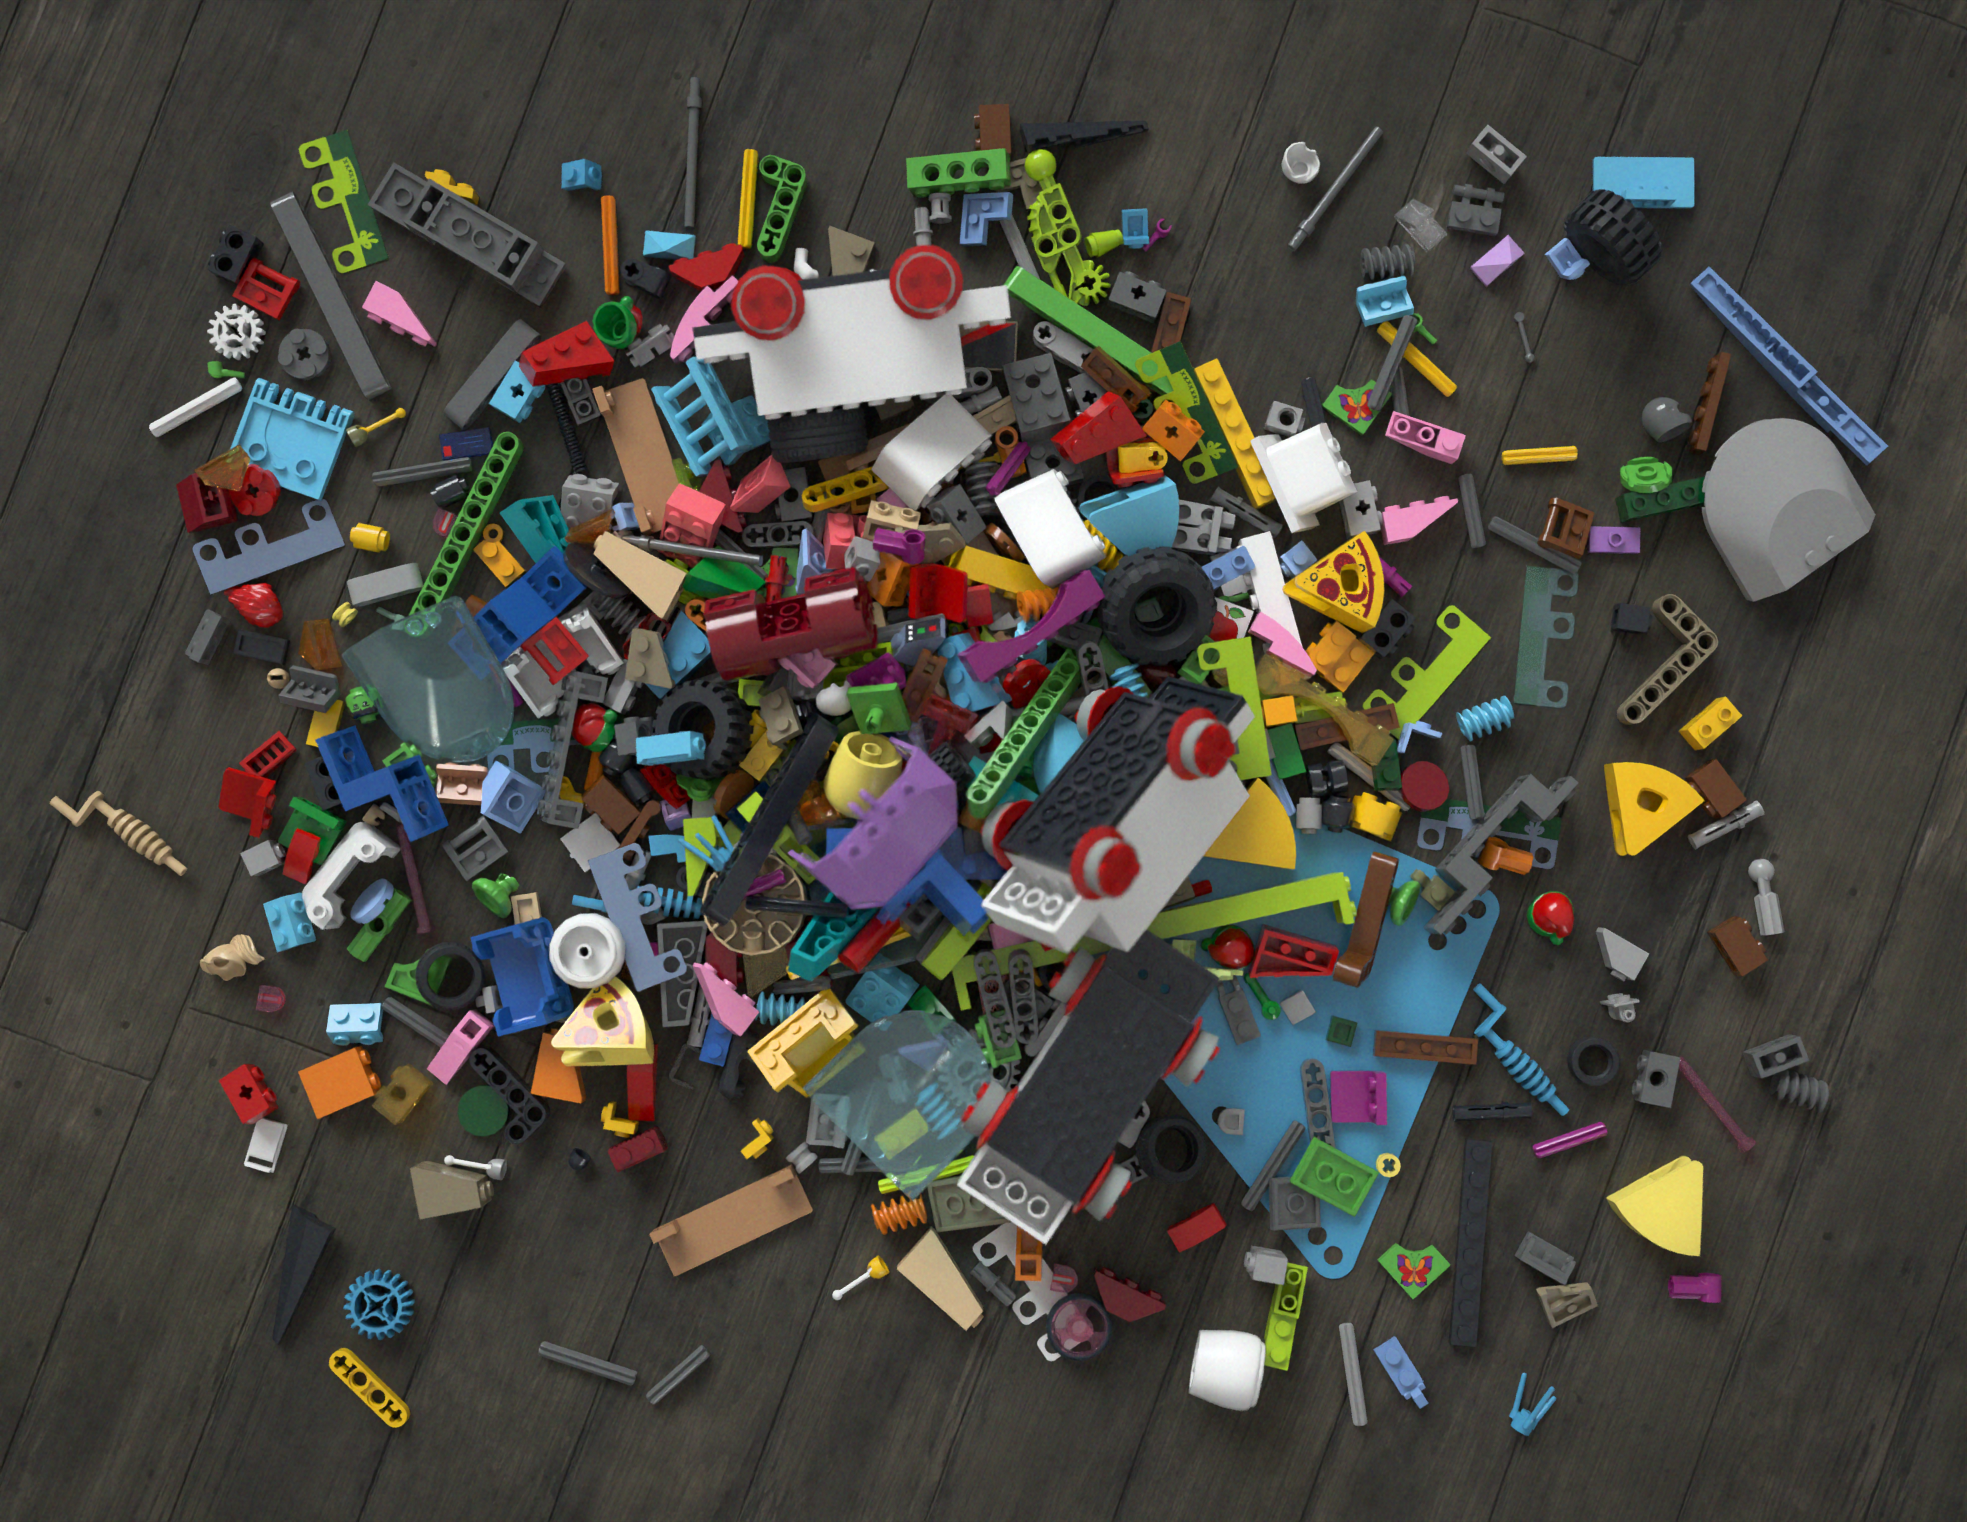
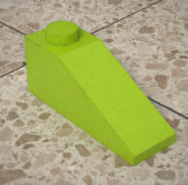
M712 817L683 819L684 840L711 858L713 855L695 835L699 833L716 849L718 837L721 836L715 827ZM685 847L688 896H694L698 892L709 864Z

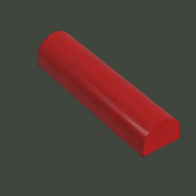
M882 907L838 955L840 962L857 973L867 965L900 928L899 918L893 923L890 920L884 925L881 923L877 915Z

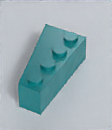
M831 892L824 900V902L844 904ZM848 907L846 918L814 915L791 951L788 971L806 980H814L838 958L839 953L881 907L854 910Z

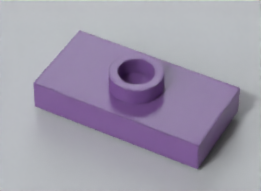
M1591 526L1588 535L1587 553L1638 554L1640 553V528Z

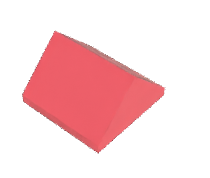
M770 455L743 477L730 509L734 512L758 513L791 486L781 463L777 462Z

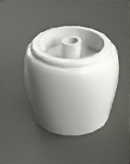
M578 914L566 919L555 930L549 944V959L555 973L565 983L578 988H597L609 983L621 971L625 961V942L620 929L610 919L598 914Z
M1200 1330L1192 1363L1189 1394L1233 1410L1245 1411L1250 1407H1254L1257 1403L1263 1378L1265 1344L1261 1342L1258 1336L1246 1332Z

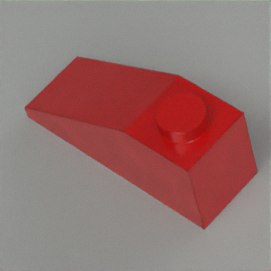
M653 1044V1063L627 1065L628 1120L655 1121L658 1044Z

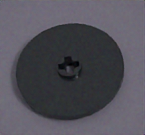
M573 542L565 548L563 558L567 567L584 585L599 594L611 598H624L629 594L631 590L593 554L595 551L593 545Z

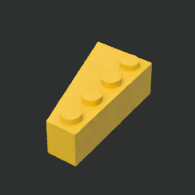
M965 546L945 558L944 566L962 570L968 574V586L988 584L990 593H1002L1003 597L1007 599L1017 600L1018 591L1024 593L1026 590L1034 592L1036 589L1043 591L1046 588H1051L1042 583L1032 566L969 546Z

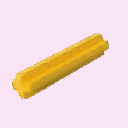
M1575 446L1505 450L1502 453V462L1504 465L1574 461L1577 459L1578 453Z

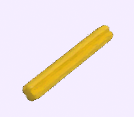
M746 149L744 151L738 231V245L741 244L743 249H750L752 247L758 153L753 149Z
M1385 321L1378 327L1377 332L1392 345L1398 330L1388 321ZM1409 341L1403 357L1446 397H1449L1457 389V386Z

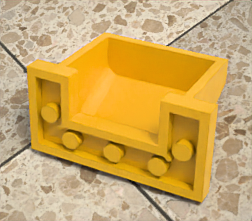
M829 988L828 990L820 991L747 1052L775 1091L779 1092L789 1084L807 1098L861 1054L865 1047L852 1033L858 1027L857 1023Z

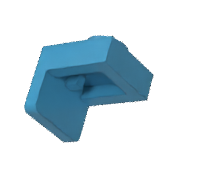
M586 159L562 163V189L568 191L585 187L594 190L601 189V165Z
M1147 209L1122 210L1123 243L1128 245L1129 248H1142L1144 244H1149Z

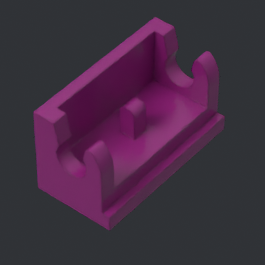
M890 652L846 675V680L852 687L897 683L899 689L906 687L905 670Z

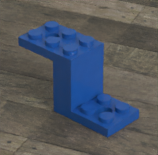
M554 546L522 578L490 600L449 641V644L484 680L525 641L558 616L587 586L572 574L564 561L563 553ZM552 576L558 578L560 586L554 583ZM479 641L485 645L486 651L479 646Z
M355 725L316 739L319 751L345 811L391 794L410 842L449 826L420 754L374 771Z
M941 854L889 900L877 915V918L883 925L888 920L893 923L904 913V910L908 907L906 905L908 902L913 905L924 893L963 936L969 931L974 934L989 919L987 917L988 913L981 905L985 900L975 892Z

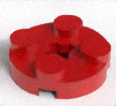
M245 465L236 470L227 481L230 498L243 515H263L277 505L276 502L281 492L279 482L271 471L258 467L260 465ZM250 484L253 487H258L259 492L256 493L257 496L251 493Z
M1028 659L1018 663L1015 666L1017 669L1012 675L1008 673L1004 679L1002 688L1006 694L1010 695L1012 701H1009V703L1016 709L1027 706L1051 672L1045 665L1035 659Z

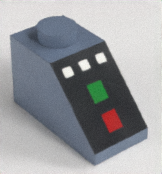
M940 617L906 624L892 638L893 657L899 662L915 667L923 648L930 650L931 654H933L945 639V619Z

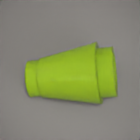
M1117 229L1090 233L1084 239L1086 251L1090 257L1096 256L1098 258L1123 244L1121 231Z

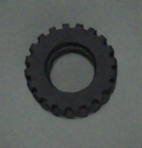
M1605 189L1592 191L1565 218V235L1580 257L1587 259L1590 263L1589 267L1594 269L1599 276L1606 278L1610 283H1616L1617 286L1627 287L1636 284L1661 259L1663 251L1662 242L1659 241L1660 237L1654 231L1653 225L1645 219L1644 214L1641 211L1639 212L1631 202H1627L1620 195H1615L1613 191H1606Z
M691 680L684 682L683 686L677 685L671 690L672 694L667 693L662 699L663 705H658L655 712L658 714L657 719L653 720L652 725L655 728V733L652 736L691 731L695 717L707 707L715 719V734L712 742L704 751V759L665 763L664 765L670 767L672 772L684 777L714 780L715 778L727 776L728 771L733 772L739 767L738 762H743L747 756L745 753L746 749L751 748L750 734H753L754 726L749 724V721L753 718L751 711L745 710L748 707L744 699L739 698V694L736 691L728 689L724 685L702 680Z

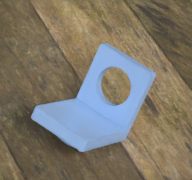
M1417 721L1416 724L1404 723L1397 744V752L1405 753L1411 731L1434 739L1441 738L1442 733L1431 730V725Z

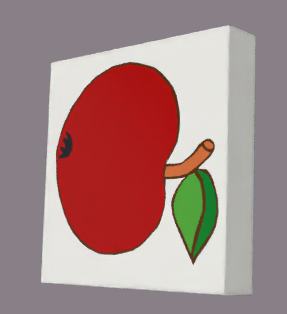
M1215 597L1217 613L1213 617L1214 626L1208 637L1215 642L1244 638L1254 611Z

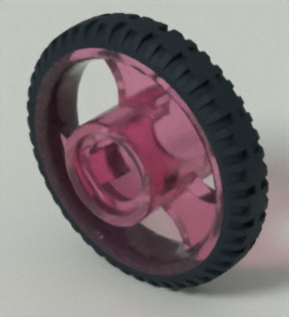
M1074 1293L1064 1296L1053 1305L1047 1317L1046 1333L1051 1346L1059 1355L1073 1361H1086L1096 1357L1107 1347L1112 1335V1320L1109 1312L1106 1311L1105 1305L1100 1300L1089 1294ZM1072 1304L1075 1313L1067 1318L1066 1327L1062 1329L1055 1328V1322L1059 1313L1066 1306ZM1090 1306H1093L1102 1317V1332L1093 1330V1325L1086 1315V1311ZM1083 1321L1086 1323V1328L1082 1333L1073 1332L1072 1327L1075 1322ZM1069 1338L1076 1342L1088 1340L1091 1343V1349L1081 1352L1072 1351L1064 1347V1343Z

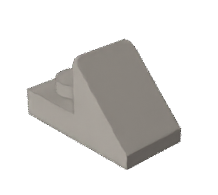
M1002 700L964 736L977 749L988 744L992 740L995 731L1004 740L1011 730V708Z

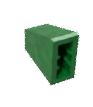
M717 545V546L714 548V549L724 550V549L721 548L719 545ZM704 557L688 572L682 588L709 599L754 589L757 595L763 596L762 589L766 581L742 563Z

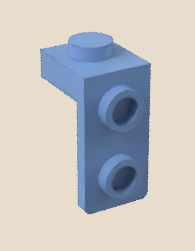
M1241 546L1201 568L1211 580L1214 589L1217 590L1223 584L1253 570L1255 564L1246 547Z

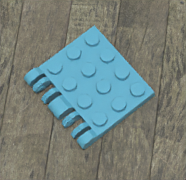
M258 378L254 384L224 466L236 471L248 464L260 465L258 467L264 470L268 469L275 475L280 487L322 501L347 434L346 429L352 425L354 411L345 408L341 410L340 406L334 405L326 422L321 421L320 419L323 417L326 409V401L319 400L315 405L316 399L300 392L294 395V391L287 388L279 405L273 404L279 392L278 384L272 383L270 385L269 381Z

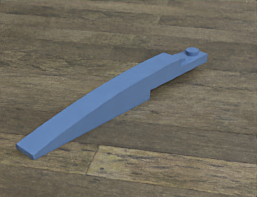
M1710 267L1690 283V286L1779 385L1827 433L1831 430L1862 462L1868 465L1888 447L1815 375L1817 371Z

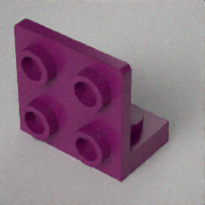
M1330 1072L1332 1122H1373L1376 1125H1387V1078L1385 1072Z

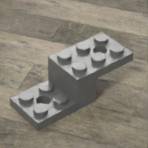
M1048 353L1002 365L1015 412L1016 427L1020 441L1022 443L1024 441L1027 442L1031 448L1030 453L1025 458L1030 478L1033 479L1054 469L1057 472H1063L1069 482L1066 486L1084 482L1080 463L1074 464L1063 459L1050 440L1070 423V417L1052 354ZM1030 379L1040 381V385L1036 388H1029L1026 383ZM1051 458H1055L1060 461V465L1056 468H1049L1046 462Z

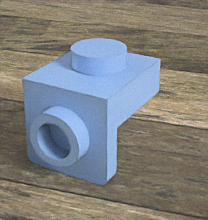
M1567 238L1562 239L1545 254L1558 275L1568 280L1579 278L1584 274V269L1590 265L1587 259L1580 257Z

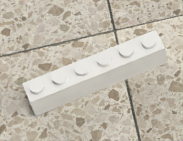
M1271 532L1240 539L1238 542L1239 546L1236 549L1245 546L1255 564L1253 570L1243 574L1246 586H1251L1252 595H1249L1252 609H1257V613L1262 612L1275 620L1302 646L1289 597L1282 590L1285 582ZM1267 642L1263 644L1264 654L1266 658L1271 659L1272 668H1269L1273 683L1277 682L1278 687L1311 678L1266 654L1270 644Z

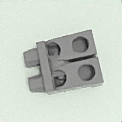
M1179 500V523L1171 549L1212 556L1216 552L1229 553L1232 538L1220 537L1219 530L1220 528L1233 529L1235 515L1223 512V507H1213Z

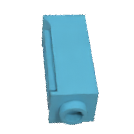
M686 731L636 738L637 764L652 766L653 764L704 759L706 745L703 734Z

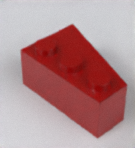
M585 321L523 351L519 368L532 386L564 382L565 379L579 378L581 380L587 379L588 376L600 374L608 376L611 374L614 359L589 323Z
M1108 391L1050 440L1063 459L1077 464L1147 435L1121 396Z
M1262 924L1248 974L1250 978L1293 975L1330 976L1332 975L1339 950L1336 945Z

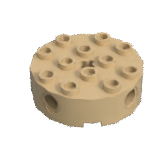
M768 855L755 878L781 869L785 874L786 882L753 896L807 901L806 887L798 873L781 858ZM715 871L708 879L702 904L721 871ZM746 898L742 900L734 916L725 926H721L704 915L707 926L717 940L731 951L747 955L771 953L787 945L803 927L806 917L804 914L748 910L745 907Z

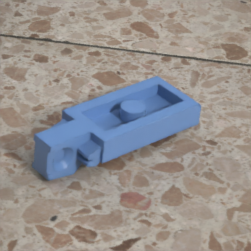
M1394 1336L1373 1349L1401 1395L1406 1400L1412 1397L1419 1409L1427 1405L1428 1402L1421 1392L1426 1388L1423 1384L1424 1381L1397 1338Z

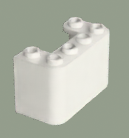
M945 394L884 447L871 470L910 509L917 511L921 506L925 509L927 508L926 505L935 498L934 496L942 488L940 485L944 481L947 483L951 482L959 473L957 470L961 466L966 468L971 463H978L983 458L984 452L992 444L990 441L992 435L952 395L946 396Z

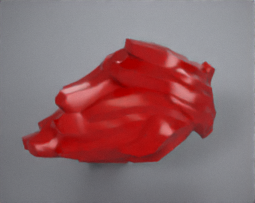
M260 583L241 587L233 586L224 591V595L229 596L228 601L233 603L234 607L239 610V613L252 625L267 628L274 626L283 618L282 606L276 594L273 593L272 585Z

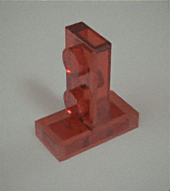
M931 694L922 704L920 711L921 714L938 721L928 757L943 742L948 743L954 737L956 730L967 734L976 724L978 714Z

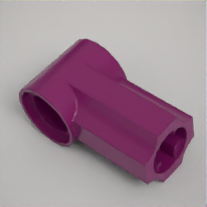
M877 528L873 540V550L900 555L906 563L918 564L925 557V534L917 529H910L901 533Z
M1698 1273V1276L1670 1275L1668 1280L1669 1296L1671 1298L1697 1299L1698 1301L1710 1303L1721 1302L1722 1276L1715 1273Z

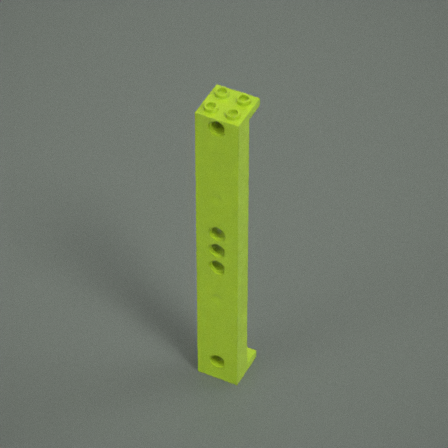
M1333 872L1162 910L1146 929L1160 939L1330 901H1332L1337 923H1355L1353 917L1357 916L1354 902L1349 900L1348 892L1351 891V885L1348 876L1344 877L1343 872ZM1082 935L1071 949L1076 952L1081 946L1090 955L1110 951L1112 946ZM1036 940L995 950L994 948L988 949L995 954L1001 975L1009 973L1008 956L1016 949H1024L1029 952L1033 968L1064 961L1068 955L1067 952L1057 948L1044 952ZM977 952L965 954L952 969L961 1010L971 1008L967 982L978 980L973 961ZM982 956V961L978 962V964H983L986 974H981V977L992 974L989 962L993 961L992 959H987V956ZM1019 958L1017 962L1019 971L1023 970V958Z

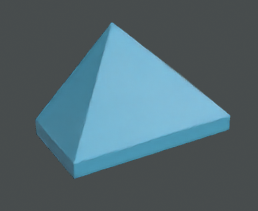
M645 231L643 256L675 260L680 258L693 259L696 236Z

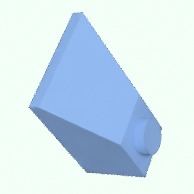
M807 528L802 530L796 585L798 595L804 594L805 578L836 571V569H826L824 546Z
M495 761L483 780L481 813L521 834L538 807L539 800L543 799L545 790H542L540 785L517 771Z

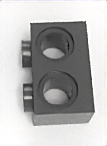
M654 717L625 718L624 723L614 725L618 755H637L636 738L652 736L655 733V728L652 727Z

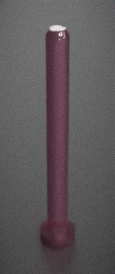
M400 824L397 825L396 831L419 923V928H416L417 935L435 931L434 924H429L409 837L404 829V825Z
M1679 1056V1069L1739 1143L1737 1148L1740 1152L1744 1153L1756 1144L1755 1140L1752 1137L1747 1138L1688 1062Z

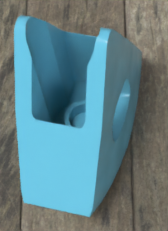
M1165 475L1162 478H1158V481L1154 483H1140L1083 502L1079 506V511L1119 550L1130 557L1136 554V550L1145 547L1155 549L1159 546L1172 547L1179 523V498L1176 484Z
M1061 714L1057 716L1034 751L1033 772L1040 794L1084 742L1077 730V724Z

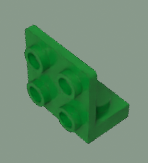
M293 797L289 806L295 810L280 835L278 843L289 848L297 828L312 833L321 838L318 856L314 862L322 865L330 854L347 821L329 811H323L322 807L303 797Z

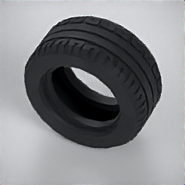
M837 406L833 411L817 413V409H813L805 415L791 416V413H787L781 416V418L769 419L768 430H770V445L773 449L772 457L779 463L824 459L865 451L868 445V438L866 437V423L863 418L865 417L864 410L860 406L851 409H843V406Z

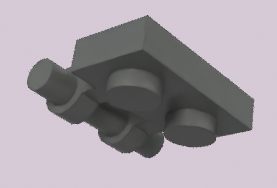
M1464 184V186L1454 185L1452 195L1461 196V202L1452 201L1450 203L1446 228L1496 236L1498 234L1502 209L1492 208L1493 201L1502 203L1504 193L1497 192L1495 188L1489 187L1485 190L1473 188V185ZM1470 198L1484 200L1483 206L1470 204Z

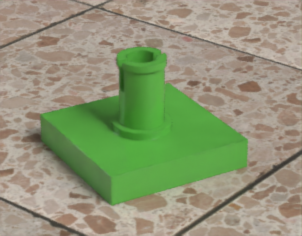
M897 683L848 688L846 695L861 734L873 735L875 733L876 735L882 732L910 730L912 723Z

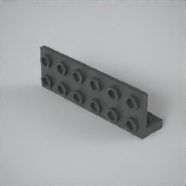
M571 671L562 679L561 690H564L563 700H559L556 714L560 716L558 725H554L552 730V740L555 741L553 750H549L547 756V765H550L548 775H544L542 790H545L543 800H539L537 814L540 815V820L548 824L579 829L583 803L559 799V793L578 698L603 703L608 680L606 677Z

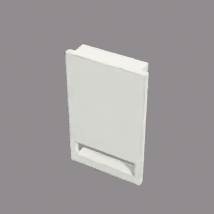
M267 1118L257 1121L244 1165L264 1172L274 1173L288 1125ZM252 1156L273 1162L272 1168L248 1161L249 1157Z

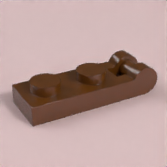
M1100 346L1096 347L1081 365L1106 391L1121 396L1132 413H1135L1140 407L1139 403L1142 400H1146L1151 394L1147 387L1136 381ZM1128 389L1134 393L1132 397L1125 393Z
M925 648L922 649L906 683V687H904L901 693L910 720L916 723L948 660L941 655L939 657L932 655L931 651ZM926 664L934 666L932 672L924 669Z
M651 800L647 802L619 848L636 843L638 838L644 839L651 828L647 825L652 816L658 815L662 811L659 801ZM626 851L623 855V862L625 859L630 861L636 851Z

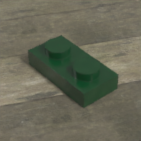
M1372 739L1368 743L1374 790H1400L1402 783L1396 739Z

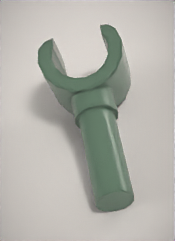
M382 607L377 608L379 614L395 620L393 628L407 631L405 623L408 617L391 613Z

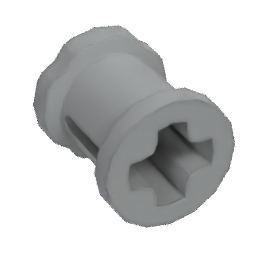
M933 193L929 195L932 207V215L929 217L930 222L944 224L952 221V217L949 215L950 194Z

